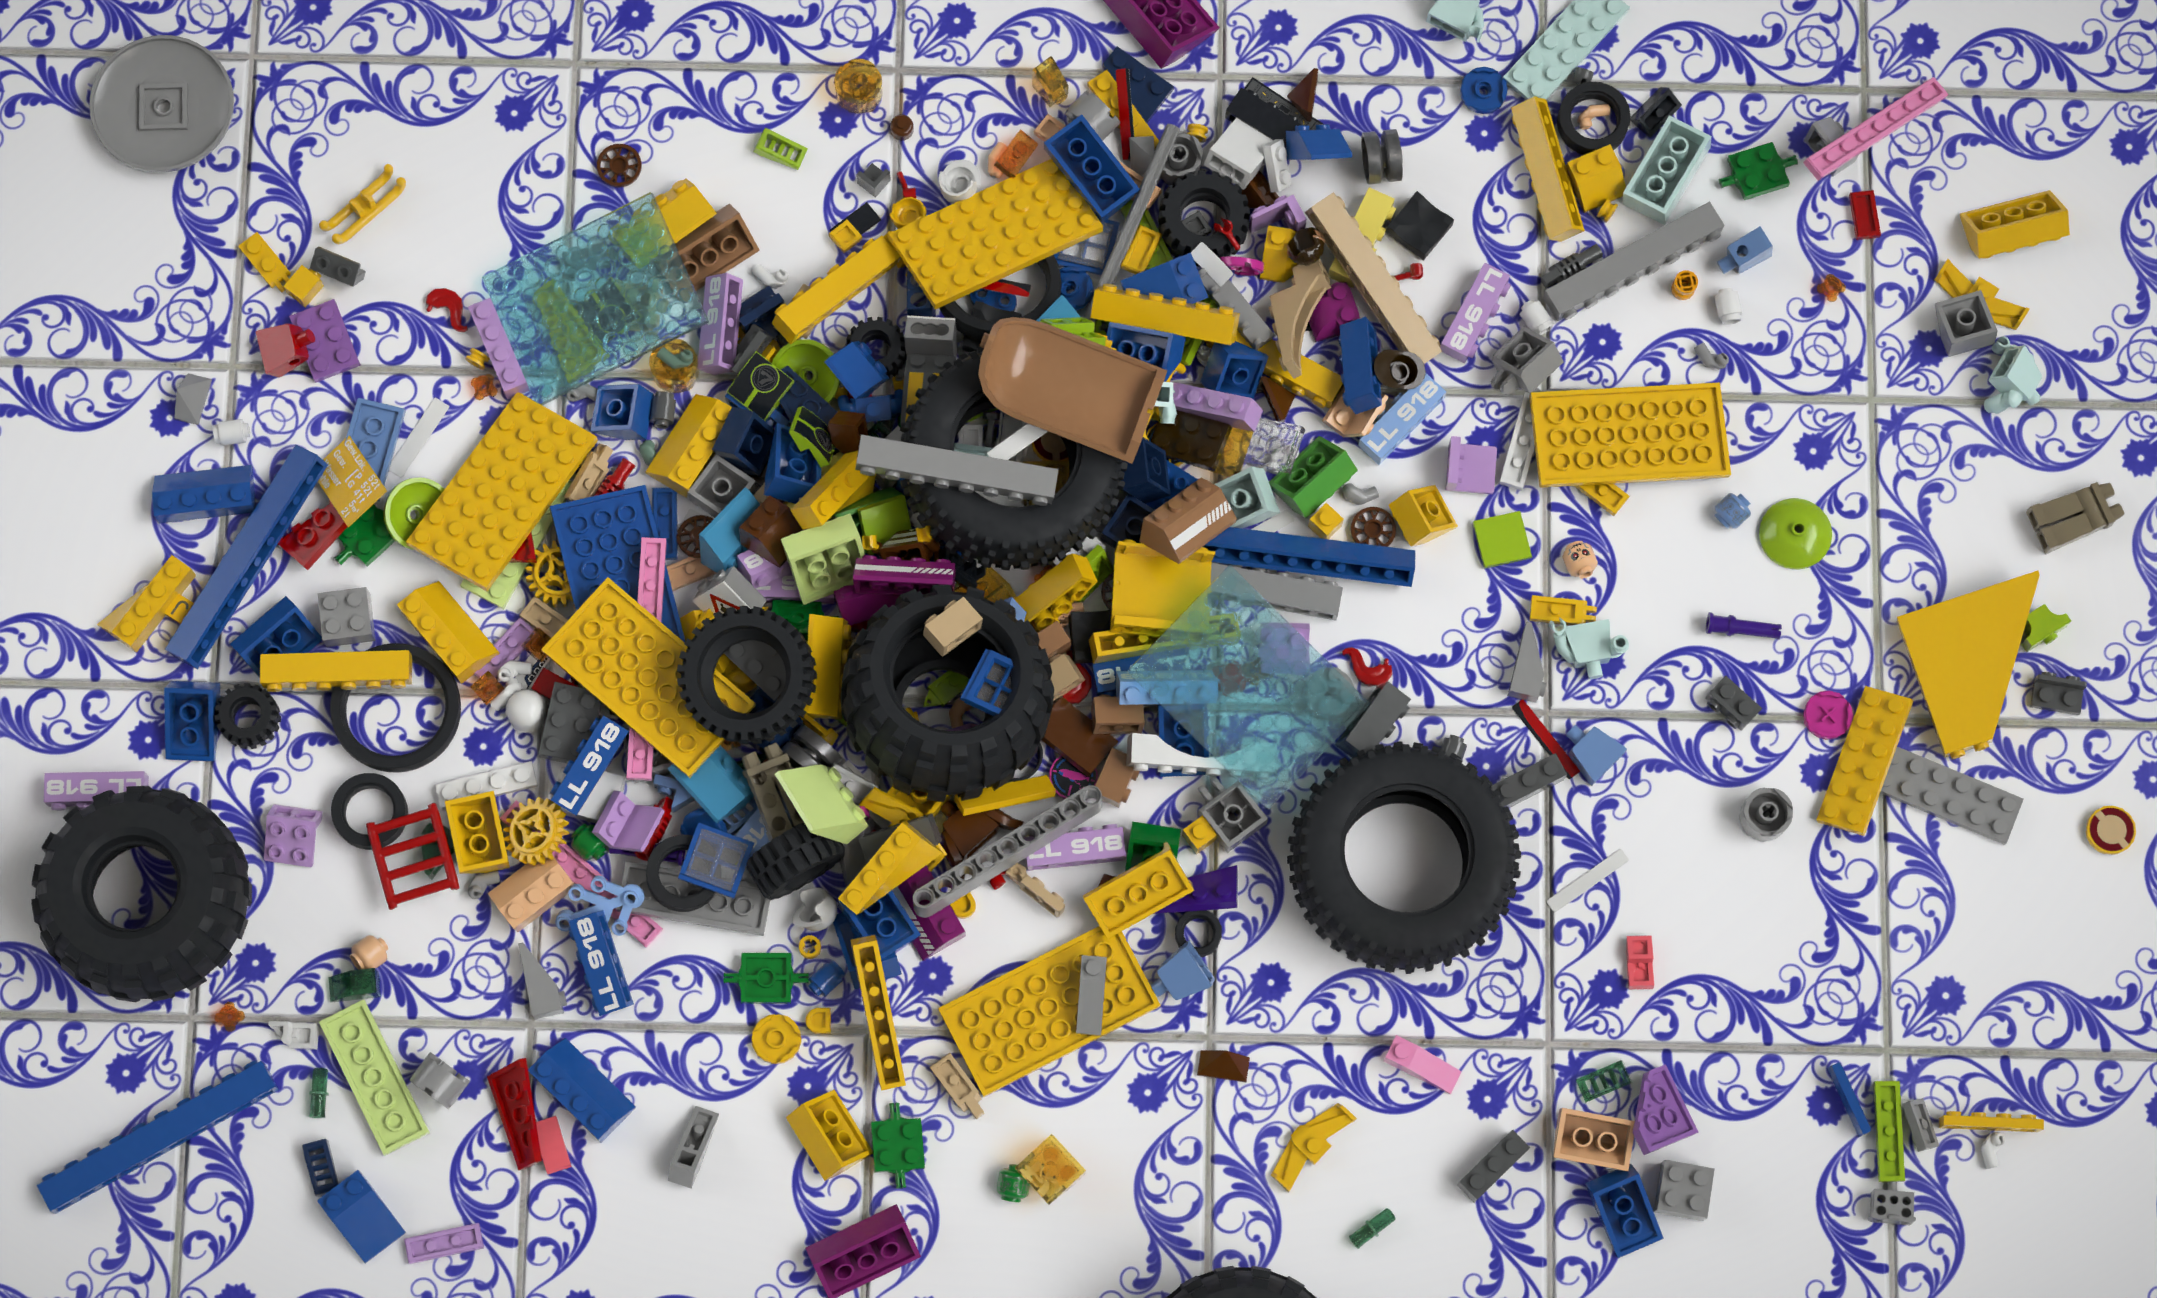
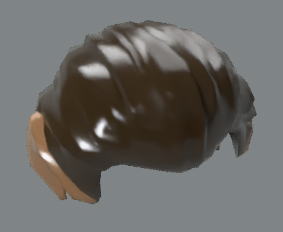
M1314 227L1300 229L1287 245L1288 257L1294 263L1301 266L1316 263L1323 255L1326 242L1322 232Z

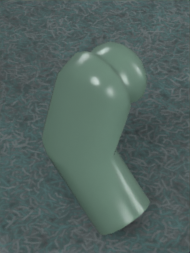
M662 347L656 357L672 369L688 367L693 362V353L687 349L674 355Z
M651 440L643 441L639 448L640 454L648 466L657 454L654 448L655 443Z

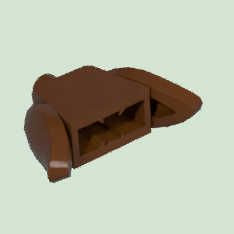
M949 800L940 809L948 818L942 824L943 831L940 835L942 839L940 844L947 853L945 857L948 863L953 868L963 862V860L973 856L1000 831L999 828L1013 831L1022 826L1024 821L1015 819L999 809L963 816L960 809ZM965 874L962 875L960 878L965 880Z

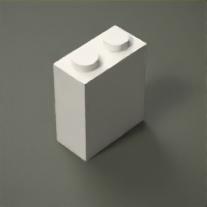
M1236 118L1211 147L1204 166L1212 171L1219 172V175L1222 177H1230L1232 183L1238 184L1244 190L1265 164L1263 145L1273 140Z
M561 767L558 775V781L561 783L566 776L563 773L565 767ZM604 771L577 816L563 807L560 810L565 812L566 816L596 824L613 791H621L623 793L626 780L624 776Z

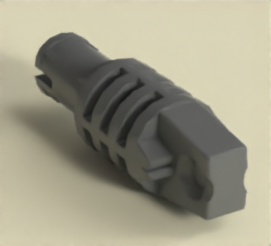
M1595 244L1580 254L1573 253L1549 267V272L1541 277V283L1545 289L1584 270L1586 266L1603 257L1600 247Z

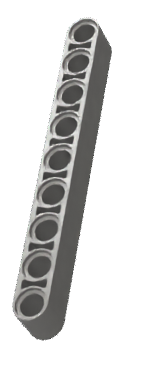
M1093 785L1080 789L917 889L913 894L915 913L922 918L932 916L1098 814L1102 808V793L1100 789ZM1088 798H1094L1097 801L1094 803H1088L1085 800ZM1072 810L1075 811L1076 814L1068 816L1065 814V812ZM1047 823H1053L1054 825H1056L1051 829L1044 827V825ZM1026 836H1033L1035 839L1032 841H1025L1023 838ZM1007 848L1014 850L1011 854H1005L1002 851ZM985 861H990L993 863L989 867H984L981 865ZM964 874L972 875L968 880L960 878ZM942 887L951 888L947 893L940 891ZM921 900L930 901V903L925 906L919 904Z

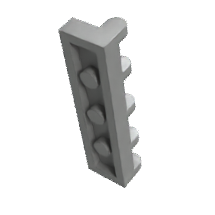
M1204 268L1198 271L1207 294L1218 307L1233 308V312L1240 313L1237 330L1253 349H1260L1274 338L1275 334L1229 279L1220 287Z

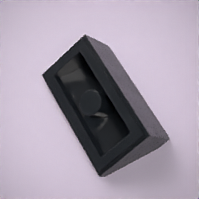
M1660 87L1631 116L1630 120L1644 134L1651 138L1666 122L1669 115L1672 116L1682 104L1670 88Z

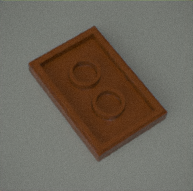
M1062 696L1053 705L1045 737L1041 739L1087 777L1094 772L1109 755L1111 749L1115 748L1119 742L1110 734H1093L1092 720Z

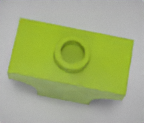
M2043 604L2029 613L2025 625L2026 639L2021 645L2026 652H2029L2043 642L2046 645L2058 638L2057 633L2070 624L2071 619L2066 613L2062 615L2052 613Z

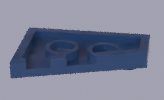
M1118 46L1103 63L1104 70H1108L1115 81L1117 69H1129L1131 101L1146 123L1150 121L1174 90L1173 85Z
M789 366L782 368L781 371L794 380V384L780 400L791 423L797 408L803 406L818 416L828 426L829 421L837 411Z

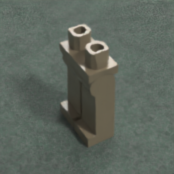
M2096 482L2091 484L2090 487L2083 488L2074 493L2030 506L2026 514L2034 531H2039L2036 535L2045 555L2101 529L2111 527L2116 520L2125 514L2119 503L2108 506L2106 499L2115 495L2111 483L2099 485Z
M777 743L763 748L768 759L764 763H760L756 752L742 757L745 771L742 773L747 778L769 841L783 834L788 829L790 830L796 825L804 823L775 776V773L778 771L792 769L788 761L790 760L788 754H783Z

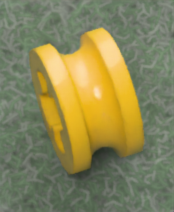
M1188 124L1187 130L1189 132L1187 134L1196 137L1200 143L1206 142L1207 137L1205 134L1208 133V128L1201 124Z
M1608 198L1596 217H1603L1604 222L1607 223L1616 211L1618 204H1611V200Z
M471 348L470 356L467 355L465 360L471 365L484 370V363L489 362L490 358L481 351Z
M807 935L800 940L799 951L804 958L814 959L820 954L821 944L817 937ZM808 941L811 944L815 942L817 944L814 946L815 952L810 953L808 950L806 953L804 951L806 948L805 943Z

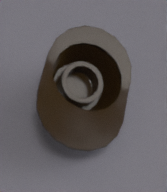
M1391 349L1383 350L1374 360L1375 375L1384 386L1397 389H1414L1421 385L1425 378V365L1415 353Z

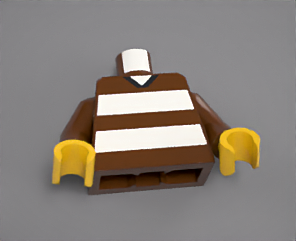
M930 526L898 531L884 544L877 541L876 535L862 536L863 549L871 550L886 560L887 557H899L905 561H911L912 558H923L926 562H930L933 553L940 549V543H937L935 538L933 539L930 535Z

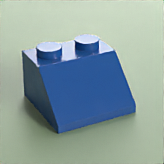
M1330 124L1315 125L1316 130H1309V125L1295 126V131H1286L1287 160L1352 158V152L1339 129H1330Z
M859 341L851 342L824 361L854 399L870 396L889 379L886 375L887 370L880 361H875L870 355L872 353L870 348L864 342L860 343Z
M1236 341L1232 345L1214 342L1200 382L1206 389L1253 399L1269 356Z
M640 384L598 386L590 431L622 440H646L654 394Z

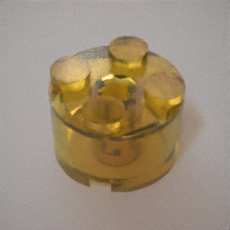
M852 59L838 68L834 84L839 105L852 113L872 112L881 101L883 95L882 76L875 65L865 59Z
M674 338L667 339L651 352L649 366L652 377L659 388L670 393H681L693 388L700 373L699 362L696 352L686 341ZM662 347L674 355L687 349L693 353V362L688 367L672 369L656 357Z

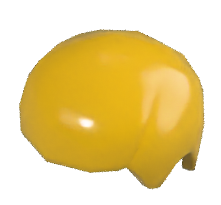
M913 197L902 198L897 203H894L892 211L889 213L891 221L897 229L927 215L924 204Z

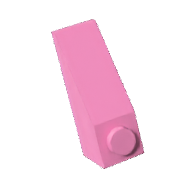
M1397 1035L1383 1061L1449 1094L1452 1093L1462 1072L1420 1046Z

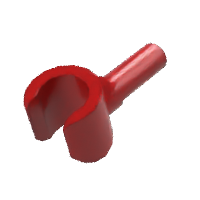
M902 171L897 172L903 198H916V189L908 188Z
M1221 218L1224 223L1223 228L1220 224L1214 223V229L1225 234L1235 250L1241 248L1231 232L1233 229L1231 221Z
M1410 264V272L1395 275L1394 277L1398 281L1409 278L1419 280L1423 276L1422 264Z
M1007 870L989 880L994 890L999 889L1006 883L1002 876L1006 874Z

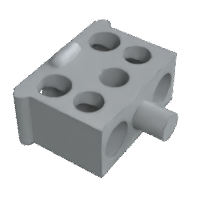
M1888 1182V1190L1874 1189L1871 1192L1868 1221L1912 1225L1916 1221V1217H1914V1192L1897 1191V1182Z

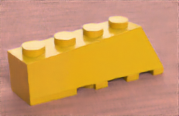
M858 451L844 454L791 509L792 514L803 530L823 526L836 512L873 493L876 473L873 476L861 474L860 470H855Z
M1072 553L1062 559L1054 568L1046 571L1043 577L1030 584L1023 593L1013 599L1027 612L1024 622L1028 620L1038 633L1054 622L1059 621L1058 618L1062 614H1068L1073 609L1071 604L1074 601L1081 600L1098 581L1087 557Z
M171 555L152 581L97 625L137 653L165 617L164 612L178 594H183L196 577V574L190 567Z
M903 821L838 899L858 915L939 857L943 852L907 821Z

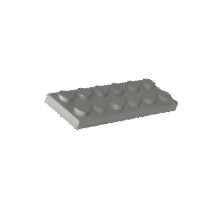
M1900 747L1896 748L1880 794L2004 845L2008 842L2024 798Z
M626 861L621 886L636 884L642 888L645 895L643 903L639 907L633 908L631 914L764 936L770 900L763 897L756 883L741 881L734 899L716 893L703 907L689 912H678L662 906L652 896L646 881L647 865ZM659 868V877L662 885L674 895L691 896L702 889V887L678 879L680 870ZM721 877V880H724V881H727V882H730V883H731V881H732V879H727V878H722V877ZM632 894L627 895L631 900L636 899ZM623 906L617 907V911L621 912Z

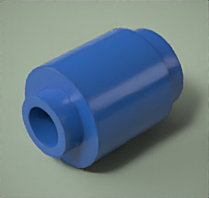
M832 960L829 964L825 963L809 978L811 984L808 987L816 996L822 995L826 997L843 981L842 978L846 974Z

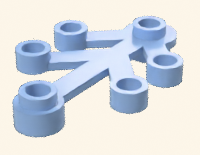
M600 875L593 878L590 884L591 889L598 893L605 890L616 895V897L608 899L584 889L580 884L571 886L568 892L571 900L579 901L582 899L595 905L577 912L567 909L560 911L556 917L555 924L559 930L565 932L569 931L570 924L566 926L561 923V920H567L569 923L570 920L603 910L608 923L613 909L623 906L619 919L615 920L612 925V932L617 936L624 935L628 928L627 921L632 909L639 907L645 898L644 891L640 886L628 884L622 887L607 881ZM595 881H600L603 886H596ZM572 890L580 891L581 895H575ZM632 894L636 899L631 900L627 895ZM620 924L624 927V929L618 930L616 928V925Z

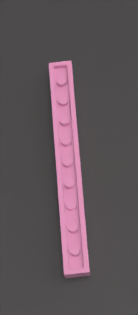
M642 537L638 603L662 623L667 540L666 538ZM629 728L626 778L627 780L652 781L654 747L633 729Z

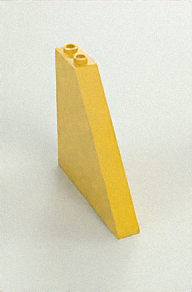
M2038 570L1897 617L1900 633L1945 758L1951 756V759L1960 758L1966 755L1965 751L1974 749L1975 752L1984 750L1993 741L2040 574Z

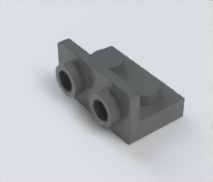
M322 247L315 248L309 268L353 287L364 280L366 273L365 270L360 269V263Z
M753 324L737 346L736 358L733 362L735 365L732 370L739 374L753 354L757 351L761 355L774 337L756 324Z
M2042 672L2033 680L2030 707L2080 715L2083 690L2087 687V682L2080 681L2081 678L2076 676L2061 678L2056 677V674L2052 672Z
M1727 676L1705 697L1708 700V706L1715 712L1720 711L1726 717L1725 720L1734 729L1738 728L1741 731L1762 709Z

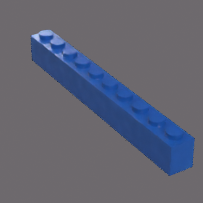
M295 445L288 454L286 461L274 476L266 492L261 496L259 503L249 515L241 531L236 535L234 542L222 557L220 564L210 576L200 595L197 596L195 603L183 618L181 625L170 638L165 650L176 659L198 670L327 468L328 464L317 454L298 445Z
M1234 527L1227 528L1203 546L1208 551H1215L1212 562L1406 587H1412L1415 572V550Z
M257 1060L248 1063L243 1067L244 1071L236 1075L231 1073L221 1079L222 1083L213 1087L210 1085L200 1090L199 1096L193 1099L186 1098L176 1104L177 1108L170 1112L164 1110L154 1116L155 1120L148 1124H145V1122L140 1123L131 1129L132 1133L124 1137L119 1135L109 1141L110 1145L101 1149L98 1147L89 1151L86 1154L87 1158L79 1162L78 1160L69 1162L64 1166L65 1170L58 1174L53 1172L44 1176L41 1179L42 1182L37 1187L50 1212L54 1214L61 1212L279 1091L266 1064L262 1061L257 1062Z

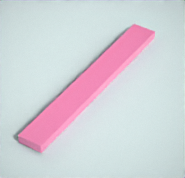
M1932 77L1817 151L1803 163L1819 181L1944 100L1949 94Z
M517 800L500 817V820L508 827L511 824L506 819L514 818L512 809L520 811ZM567 844L558 845L561 853L553 851L554 858L575 884H580L584 889L608 899L616 897V895L605 890L598 893L591 889L590 884L593 878L602 875ZM595 881L596 886H603L600 881ZM615 908L612 911L611 917L617 920L621 912ZM630 914L627 921L628 928L626 931L646 948L663 930L662 927L648 916Z

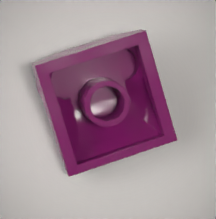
M1347 282L1332 284L1331 288L1326 290L1315 307L1309 320L1315 342L1339 336L1340 325L1360 319L1354 297Z

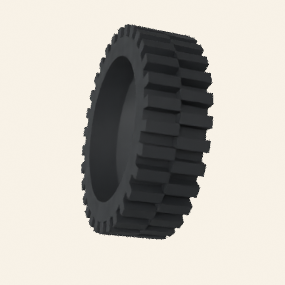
M740 606L738 610L730 607L726 608L727 613L724 614L718 611L713 614L714 619L709 620L706 618L703 620L704 626L701 629L696 627L692 631L695 635L692 640L687 638L684 643L688 648L686 652L681 651L679 658L683 662L682 665L678 664L677 672L681 674V678H677L678 686L682 688V691L679 692L681 699L686 701L685 707L693 714L692 717L705 729L720 738L733 743L736 741L740 744H748V742L760 744L762 743L761 740L764 739L768 742L775 740V735L783 736L787 733L786 728L789 726L794 728L798 724L795 720L799 716L802 718L807 713L804 711L806 704L811 706L813 699L810 698L811 692L815 693L816 685L813 684V680L817 679V672L813 667L816 665L815 658L811 656L812 650L805 642L804 636L780 615L778 616L773 611L768 609L765 611L761 607L753 606V609H750L748 606ZM743 641H759L773 647L782 658L786 670L785 686L780 697L773 705L757 713H739L728 708L718 697L714 686V671L719 658L728 648Z

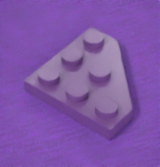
M1666 1064L1644 1073L1642 1077L1633 1135L1643 1155H1646L1698 1133L1696 1125Z

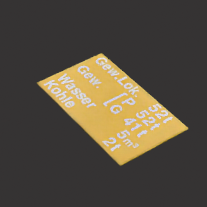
M348 436L347 440L345 438L323 459L328 466L318 480V483L346 525L350 527L387 490L352 438Z

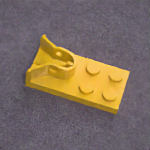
M1168 842L1163 843L1164 848L1161 852L1083 895L1084 901L1107 939L1194 891L1192 882L1187 878L1171 851Z

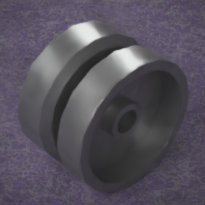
M1397 129L1383 130L1381 145L1376 132L1362 133V160L1367 184L1381 183L1383 170L1388 182L1402 181L1403 158Z
M801 725L793 734L795 741L799 745L788 741L781 748L783 754H788L790 759L788 761L794 768L820 764L831 768L834 762L839 764L843 760L840 754L828 742L804 725Z

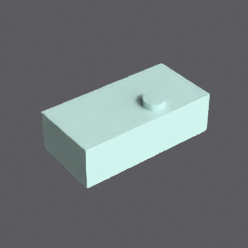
M1669 115L1624 190L1623 205L1665 225L1711 148L1712 136Z

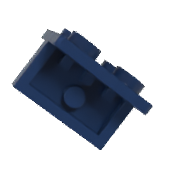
M767 286L742 302L739 327L746 335L751 326L756 324L774 337L773 339L781 333L774 328L772 321L776 315L774 312L784 304V299L779 293L775 294L770 286Z

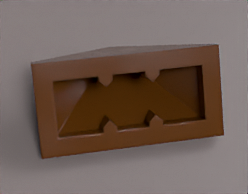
M1313 68L1287 95L1288 99L1305 120L1310 122L1312 121L1319 69Z
M1260 170L1241 192L1242 195H1246L1249 208L1268 207L1279 198L1276 192L1270 191L1269 182Z
M1261 377L1260 387L1278 427L1284 425L1295 395L1268 377Z
M1201 1050L1197 1076L1246 1083L1250 1057L1227 1050Z

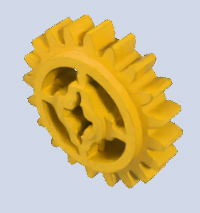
M553 540L552 548H548L544 543V552L535 549L537 563H530L533 566L525 568L526 572L531 574L526 576V582L532 583L529 586L530 592L536 591V598L539 599L544 596L543 603L547 604L552 600L553 607L556 608L558 602L561 601L562 605L566 607L567 600H571L573 603L564 563L557 558L562 557L560 547ZM548 562L549 569L545 576L540 578V571L543 565ZM555 567L557 568V570L563 573L564 581L561 577L556 575ZM546 586H558L562 591L551 590Z
M537 797L536 801L528 798L527 806L520 802V811L512 809L514 818L506 819L511 825L503 829V831L509 833L504 838V841L509 843L506 849L512 852V857L524 864L529 863L535 866L537 862L545 864V857L553 860V851L561 853L558 845L567 843L562 839V836L569 834L568 831L563 829L569 822L563 819L567 814L560 810L561 806L546 798L544 800L541 797Z

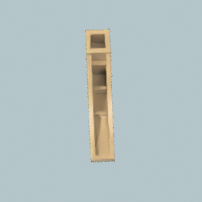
M1320 259L1310 265H1297L1293 267L1294 278L1291 279L1293 286L1270 295L1271 306H1269V311L1275 320L1272 327L1278 337L1276 346L1282 355L1279 358L1282 369L1284 371L1288 370L1293 379L1302 375L1301 348L1307 324L1318 302L1326 290L1331 288L1328 271Z

